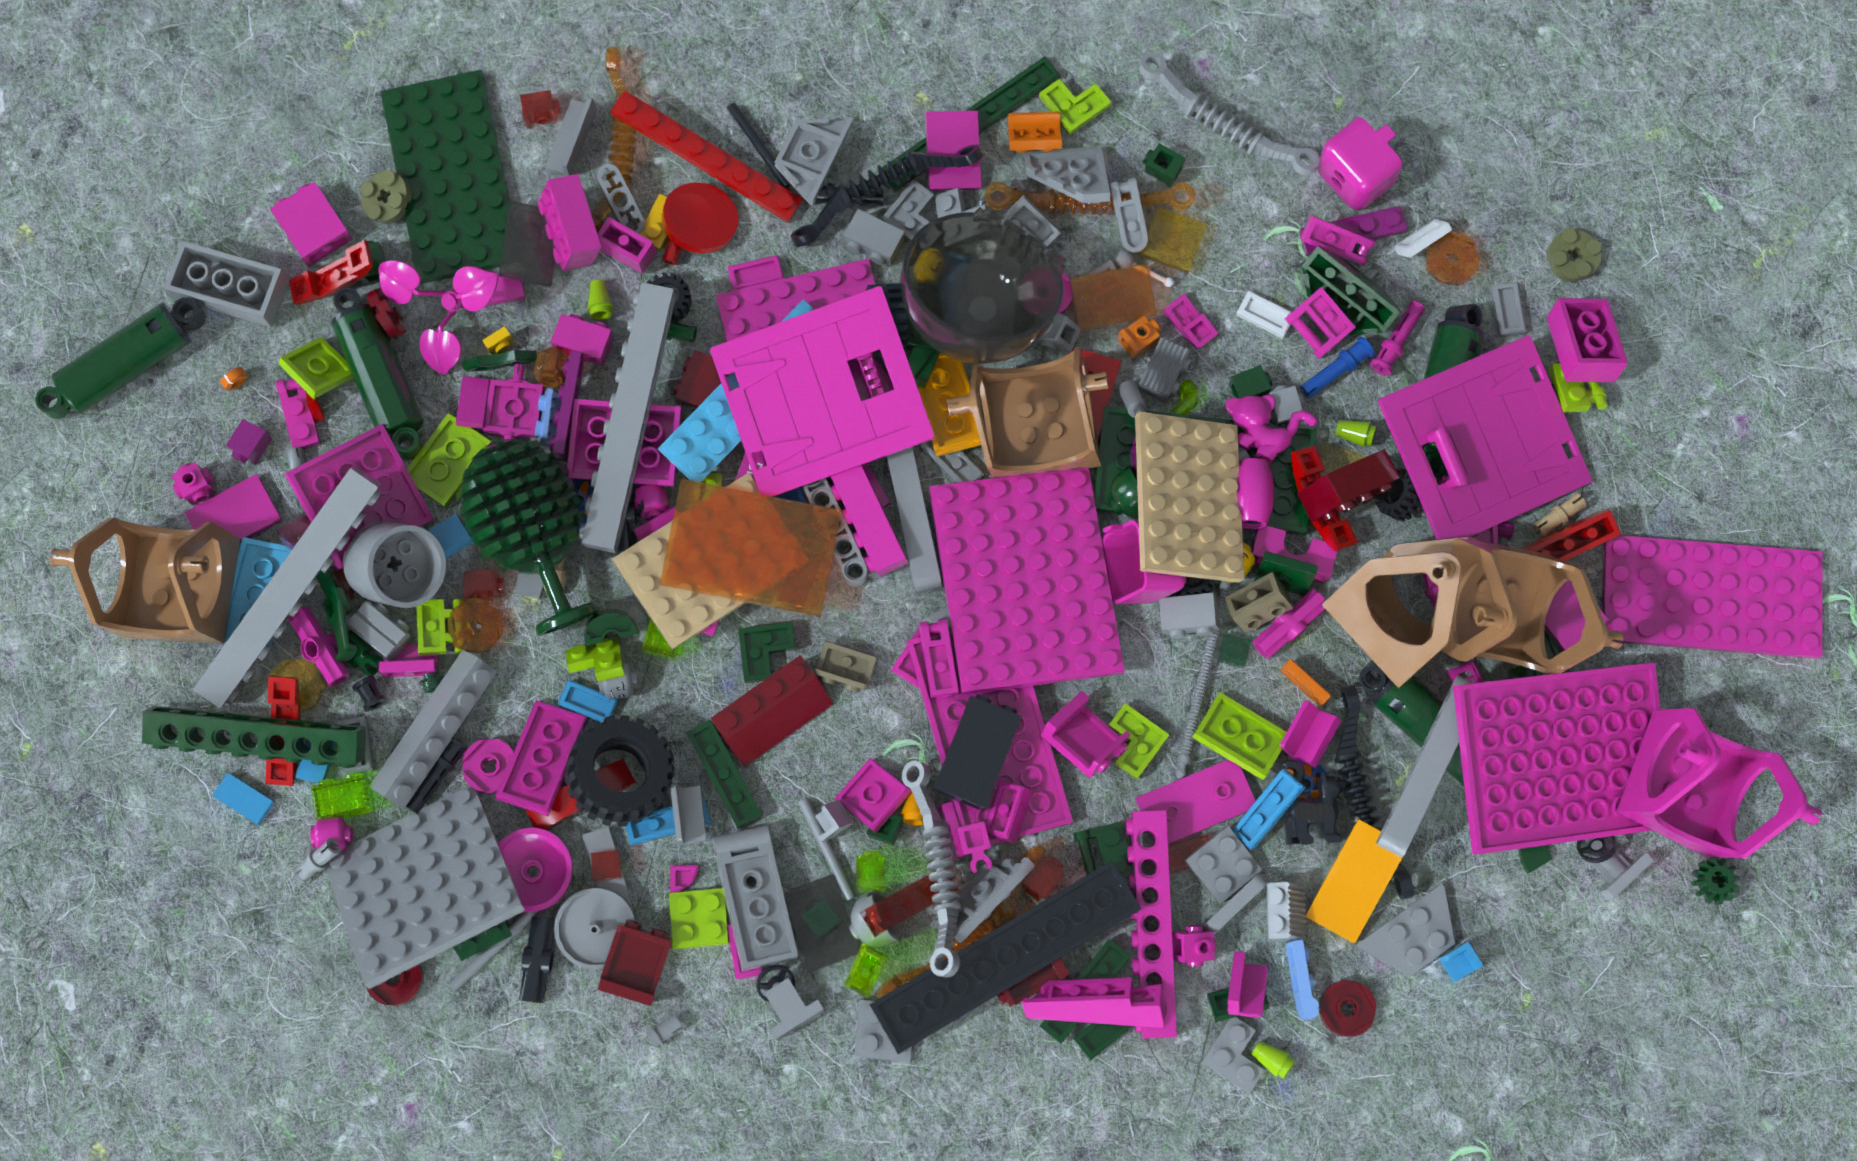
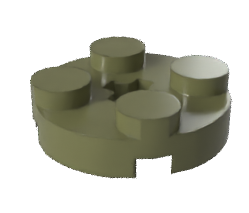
M391 170L375 174L368 182H364L360 188L361 202L365 214L370 219L383 224H392L403 218L407 212L405 210L408 201L411 202L412 190L408 181ZM386 193H390V196L387 197L388 202L385 203L383 197Z
M1564 230L1552 240L1547 249L1546 257L1552 267L1551 271L1556 277L1566 282H1578L1579 280L1591 277L1601 262V244L1584 231ZM1576 251L1580 259L1577 258L1575 261H1571V255L1567 252Z

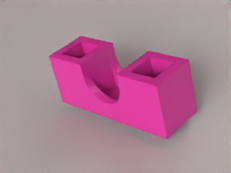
M1270 526L1257 529L1252 546L1255 566L1259 567L1264 553L1268 551L1317 565V573L1313 580L1315 583L1327 582L1329 580L1337 551H1334L1325 541L1312 538L1305 554L1293 555L1284 546L1286 531Z

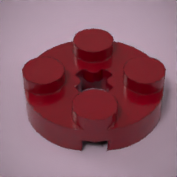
M381 287L366 294L371 308L375 305L377 306L375 307L377 313L375 316L386 333L391 338L393 337V340L404 335L407 332L402 322L404 319L396 306L391 307L388 302L389 299L386 298Z
M418 964L400 973V982L398 984L393 983L389 985L388 981L390 979L370 989L367 988L368 993L375 1001L383 1005L398 1007L410 1002L420 991L424 980L421 965Z
M1351 980L1338 981L1330 985L1319 1000V1014L1323 1024L1329 1031L1339 1037L1361 1035L1373 1024L1376 1001L1371 991L1360 983ZM1343 1001H1346L1347 1004H1354L1355 1008L1352 1009L1353 1015L1351 1017L1347 1013H1341L1340 1009L1343 1008L1341 1004Z

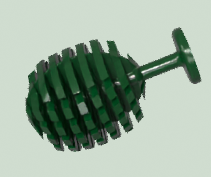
M500 439L483 447L472 458V462L463 473L461 479L463 483L461 489L457 492L456 503L461 502L459 511L465 520L464 523L468 533L472 536L471 541L474 547L482 549L478 555L484 561L493 559L497 562L496 565L501 568L503 573L514 570L519 571L518 574L540 575L555 611L554 616L536 625L537 635L542 636L573 625L599 612L597 605L592 602L572 608L554 568L568 555L567 553L578 539V525L584 520V511H578L581 500L579 495L575 494L573 480L568 478L569 471L566 465H558L562 457L557 452L551 451L549 455L543 452L545 449L541 448L538 440L523 443V440Z

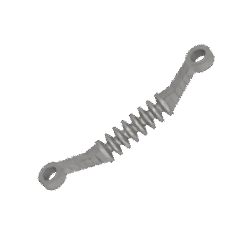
M1150 52L1142 56L1139 64L1141 75L1151 80L1159 79L1175 100L1178 101L1187 117L1196 112L1195 122L1204 117L1203 126L1205 128L1214 123L1213 133L1222 128L1221 138H1225L1230 133L1229 143L1233 144L1239 139L1238 148L1240 150L1246 144L1249 145L1247 154L1250 156L1253 154L1291 161L1294 170L1301 175L1308 176L1316 171L1320 163V157L1314 150L1310 148H1292L1291 146L1273 143L1264 137V133L1261 131L1256 136H1253L1254 127L1251 126L1245 131V121L1235 125L1237 116L1234 115L1227 120V110H1224L1220 115L1217 114L1219 110L1218 104L1209 109L1210 99L1201 104L1202 94H1195L1185 88L1166 66V61L1160 54ZM1147 63L1156 64L1158 69L1149 68ZM1306 158L1311 161L1312 165H1305L1300 159Z
M910 761L903 769L902 780L907 787H910L913 795H915L914 798L923 816V823L925 824L922 836L924 839H931L924 843V848L933 851L926 853L925 856L927 860L935 861L929 863L927 869L936 871L929 875V880L938 883L931 885L930 889L932 892H939L932 897V901L941 903L934 907V914L938 915L940 925L935 951L930 959V967L935 975L947 978L955 975L960 965L958 954L951 949V942L953 941L961 904L952 902L960 897L958 892L951 891L958 887V883L956 881H949L956 877V872L947 870L955 865L953 860L946 859L953 855V851L951 849H944L951 845L950 839L943 838L949 835L950 832L949 828L942 824L943 822L926 788L931 774L929 767L919 761ZM916 769H919V778L914 782L913 774ZM947 956L948 966L943 970L941 962Z

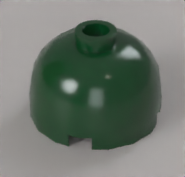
M1129 465L1114 478L1111 484L1110 492L1114 500L1110 504L1118 515L1124 513L1131 519L1139 520L1137 471L1133 466Z

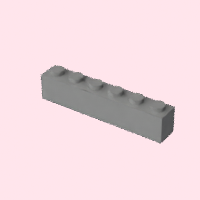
M462 650L369 788L404 810L497 671L478 657Z

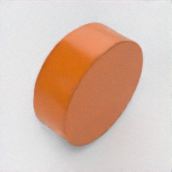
M237 367L228 372L220 380V383L226 391H231L242 385L247 380L248 374L242 367Z

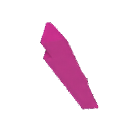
M1132 978L1047 981L1041 986V992L1035 997H1025L1022 999L1025 1016L1029 1019L1154 1028L1164 1027L1162 985L1157 984L1133 988Z

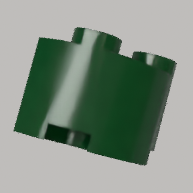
M604 609L587 620L584 629V644L586 646L604 642V636L609 632L617 633L620 638L639 633L633 619L625 611Z

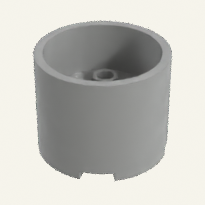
M377 521L367 524L355 532L356 535L351 540L347 551H344L343 569L350 587L362 597L395 607L411 608L427 602L437 593L445 577L446 559L439 541L429 531L413 525Z

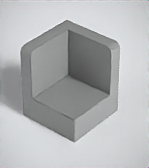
M840 800L825 804L821 807L822 811L815 816L825 833L818 837L820 842L835 838L854 823Z

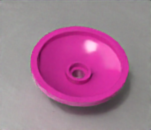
M524 828L510 833L498 843L524 906V912L544 910L562 898L570 885L573 865L569 850L556 835L540 828ZM532 867H537L538 874L531 877L529 870Z

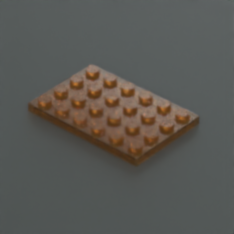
M681 479L660 586L821 617L842 510Z

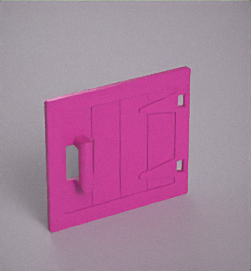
M881 286L710 348L761 498L764 500L935 438ZM877 350H881L894 390L889 392L885 390L872 353ZM855 358L859 362L871 398L861 401L847 362ZM735 373L740 387L731 391L726 375ZM762 451L767 466L759 469L753 453Z
M1530 335L1378 399V404L1437 540L1474 536L1592 482L1590 473ZM1535 366L1541 380L1536 383L1529 369ZM1428 442H1435L1450 477L1447 482L1441 485L1437 484L1422 449V445ZM1566 442L1573 455L1569 459L1562 446Z

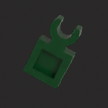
M351 629L348 630L349 644L356 645L357 652L347 662L354 668L361 666L362 671L367 676L377 674L378 670L376 667L379 666V662H383L378 655L370 654L368 652L370 645Z

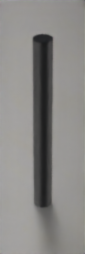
M736 103L730 104L727 110L781 186L785 189L789 188L791 184L775 167L776 159Z

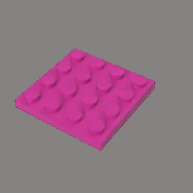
M383 424L284 473L311 523L346 473L354 465L382 484L378 490L382 493L372 507L367 505L362 512L366 515L357 529L351 527L346 534L350 539L341 551L336 549L331 555L337 570L343 568L344 551H347L351 540L356 535L355 532L363 526L377 521H388L420 527L434 519Z

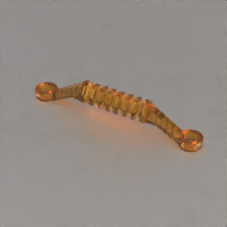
M608 46L606 50V71L616 92L617 102L624 90L627 92L628 90L619 75L621 63L620 48ZM612 116V121L615 124L611 126V131L615 134L610 136V141L613 144L609 146V150L612 153L608 155V160L612 162L609 164H613L619 169L628 187L632 183V177L628 174L633 172V167L630 164L634 163V158L631 155L635 153V148L631 145L636 143V138L633 135L637 134V130ZM609 171L611 173L606 175V180L611 185V188H607L608 193L614 188L621 187L619 183L617 185L613 184L611 176L614 175L613 171ZM617 192L614 194V204H616V201H618V199L621 197V195L623 194L622 192ZM604 196L591 214L597 233L604 224L603 219L611 210Z
M993 182L985 191L986 204L995 210L1004 209L1009 203L1015 204L1025 195L1037 208L1049 210V215L1054 214L1056 207H1059L1061 215H1064L1066 207H1069L1071 215L1075 214L1077 207H1080L1082 215H1085L1087 207H1090L1092 215L1096 214L1098 207L1101 208L1102 214L1106 215L1108 207H1111L1112 213L1115 215L1112 197H1110L1109 202L1082 203L1061 192L1059 196H1056L1052 188L1049 189V193L1036 194L1010 189L1003 182ZM1180 182L1173 185L1169 190L1157 191L1156 193L1151 192L1149 194L1144 193L1139 194L1142 208L1169 203L1174 209L1182 211L1192 206L1195 199V191L1188 183ZM995 190H1001L1004 192L1005 198L1000 202L992 200L990 195ZM1177 191H1185L1189 199L1186 202H1179L1174 194ZM1129 192L1123 193L1121 196V201L1131 199Z
M1037 843L1024 853L1017 863H1021L1023 858H1029L1035 864L1046 853V850L1040 843ZM1025 878L1012 890L1010 896L1002 900L995 910L992 911V914L986 920H983L961 944L953 937L954 947L951 949L957 953L984 937L986 932L994 931V925L1001 927L1004 925L1001 920L1002 917L1009 921L1014 919L1015 908ZM930 961L923 967L894 974L874 994L879 999L902 984L930 969Z

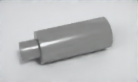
M1131 380L1124 381L1119 386V393L1129 415L1135 418L1137 413L1147 412V405L1137 384Z

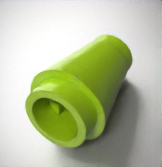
M600 279L590 282L587 312L593 320L602 321L609 319L614 308L606 283Z
M1339 420L1335 435L1364 448L1365 445L1372 447L1377 426L1371 425V422Z
M1261 1040L1251 1054L1275 1077L1280 1076L1285 1079L1296 1061L1291 1057V1053L1264 1043Z

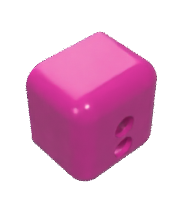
M1358 116L1325 143L1320 156V163L1317 167L1318 173L1351 209L1362 210L1396 183L1403 165L1396 152L1387 144L1396 134L1387 124L1375 131L1366 120Z
M1130 520L1123 525H1109L1103 529V532L1106 534L1103 537L1102 546L1112 602L1114 604L1154 603L1184 587L1186 576L1140 571L1139 520Z

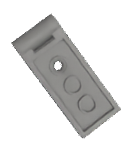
M767 825L712 837L717 867L742 972L797 959V948ZM753 879L756 885L749 887L746 884V880Z

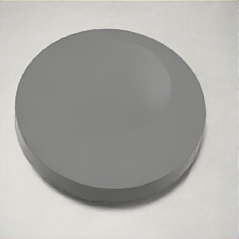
M603 887L582 889L571 895L560 907L554 926L555 939L563 955L572 963L587 969H603L618 922L625 923L626 919L636 922V918L629 903L617 892Z

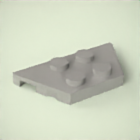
M845 117V120L829 121V118H818L816 120L796 119L775 160V167L812 206L853 125V118Z
M1023 858L1021 863H1015L1012 859H1004L1002 861L991 860L992 868L987 870L984 863L977 873L957 891L960 897L952 902L961 904L953 936L958 943L961 944L983 920H986L1002 900L1008 898L1012 890L1035 867L1029 858Z
M1438 885L1357 943L1355 947L1377 958L1378 961L1394 967L1408 977L1412 976L1455 945L1444 885Z

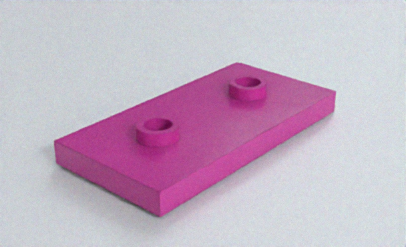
M536 700L498 788L496 800L549 816L567 771L566 763L574 742L577 741L579 734L585 728L588 720L587 716Z
M1230 760L1223 761L1135 798L1139 811L1166 810L1168 845L1242 815L1256 802L1241 767Z

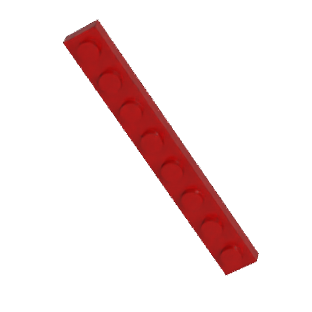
M624 90L611 109L612 116L789 223L802 203V198Z

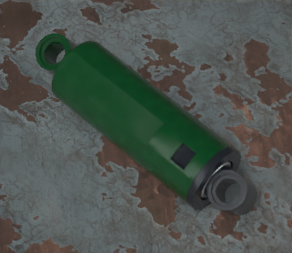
M349 287L341 288L334 295L333 301L338 314L331 320V326L374 428L383 424L400 457L403 460H413L422 449V443L417 431L423 426L424 419L388 334L375 316L377 315L375 306L371 308L370 304H363L360 295L355 289ZM347 301L355 302L350 308L343 307V304ZM410 439L414 441L409 448L401 447V443L405 440Z
M188 297L178 299L174 303L172 311L165 302L160 303L54 372L51 379L56 387L47 386L40 389L35 397L36 406L53 419L64 418L71 408L79 414L85 412L192 342L186 330L195 331L204 325L206 321L204 310L193 299ZM194 310L190 317L184 318L188 311ZM57 398L56 404L49 407L50 402Z
M1477 304L1456 305L1447 309L1445 321L1439 322L1436 327L1424 379L1480 355L1484 332L1479 328L1482 324L1483 315ZM1428 442L1422 445L1434 477H1442L1446 467L1435 442Z
M1371 660L1359 675L1360 684L1364 689L1378 692L1370 703L1422 748L1443 701L1415 676L1398 688L1379 666ZM1371 670L1378 672L1381 679L1375 678ZM1458 743L1446 771L1464 786L1460 744Z

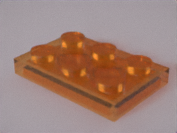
M1148 263L1069 277L1077 326L1081 330L1136 320L1143 316L1146 318L1157 316Z

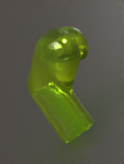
M1184 380L1181 383V402L1172 409L1173 414L1186 415L1197 406L1198 388L1192 380Z

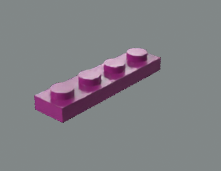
M1401 205L1330 221L1333 224L1365 235L1373 240L1404 234L1408 230ZM1300 228V230H1299V235H1300V236H1301V234H1302L1304 228ZM1301 240L1305 256L1311 255L1316 246Z
M571 351L569 360L566 359L564 362L563 374L566 375L565 385L561 384L559 389V400L562 403L560 410H556L554 425L557 426L556 435H552L550 440V451L557 452L562 457L560 461L567 462L574 399L579 397L585 363L582 353Z

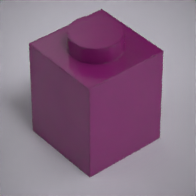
M242 419L227 442L226 447L232 452L231 457L242 464L248 461L256 465L272 438L265 430Z

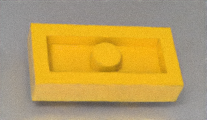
M662 194L658 195L645 220L644 229L639 233L652 241L655 250L660 252L667 241V233L662 224V210L667 197Z

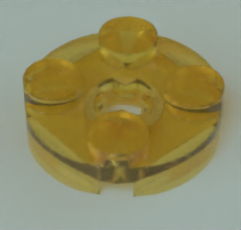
M304 659L284 660L276 665L270 673L271 676L295 677L298 681L302 680L300 690L301 713L313 708L325 691V683L323 682L321 672L315 665Z

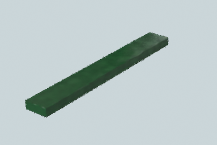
M1044 56L965 111H978V129L980 134L1060 79L1061 75L1048 58ZM926 137L905 152L927 153ZM905 152L899 155L904 162L906 161ZM896 158L890 161L894 166L897 165ZM887 164L882 167L885 171L888 170ZM910 170V180L907 181L900 175V185L890 180L891 189L896 192L917 176Z

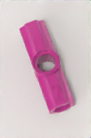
M1314 589L1308 592L1293 606V609L1276 617L1272 621L1273 624L1253 640L1252 643L1256 650L1268 660L1288 641L1292 642L1312 620L1325 611V608L1322 606L1325 598Z
M309 607L301 608L294 617L290 616L288 620L302 641L300 646L302 656L307 661L315 662L330 688L336 687L350 677L343 662H339L335 658L338 649L336 638L330 633H324Z

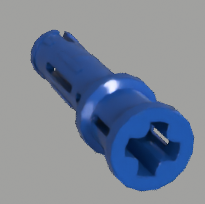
M1360 336L1357 339V343L1349 349L1341 350L1335 361L1301 384L1300 389H1304L1302 393L1308 399H1311L1346 371L1356 370L1357 365L1363 360L1375 356L1373 347L1364 337Z

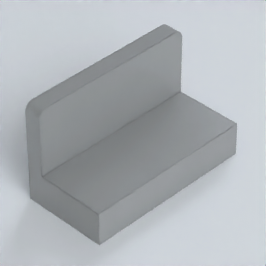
M671 786L677 842L679 845L707 842L701 787L693 786L678 789L677 786Z

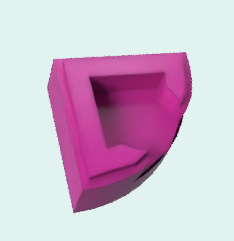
M670 865V893L683 892L688 889L698 875L699 866Z

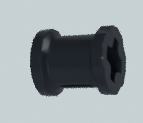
M374 676L365 677L352 686V689L358 692L364 703L363 709L366 712L380 707L387 701L386 697L379 692Z

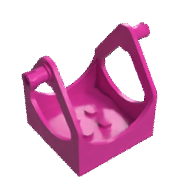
M1693 708L1653 710L1616 811L1704 857L1747 858L1798 818L1813 826L1821 819L1813 814L1822 816L1821 809L1807 803L1805 791L1782 755L1750 748L1711 732L1699 711ZM1765 769H1770L1783 793L1779 810L1775 816L1743 842H1738L1736 837V818L1742 799L1758 775Z

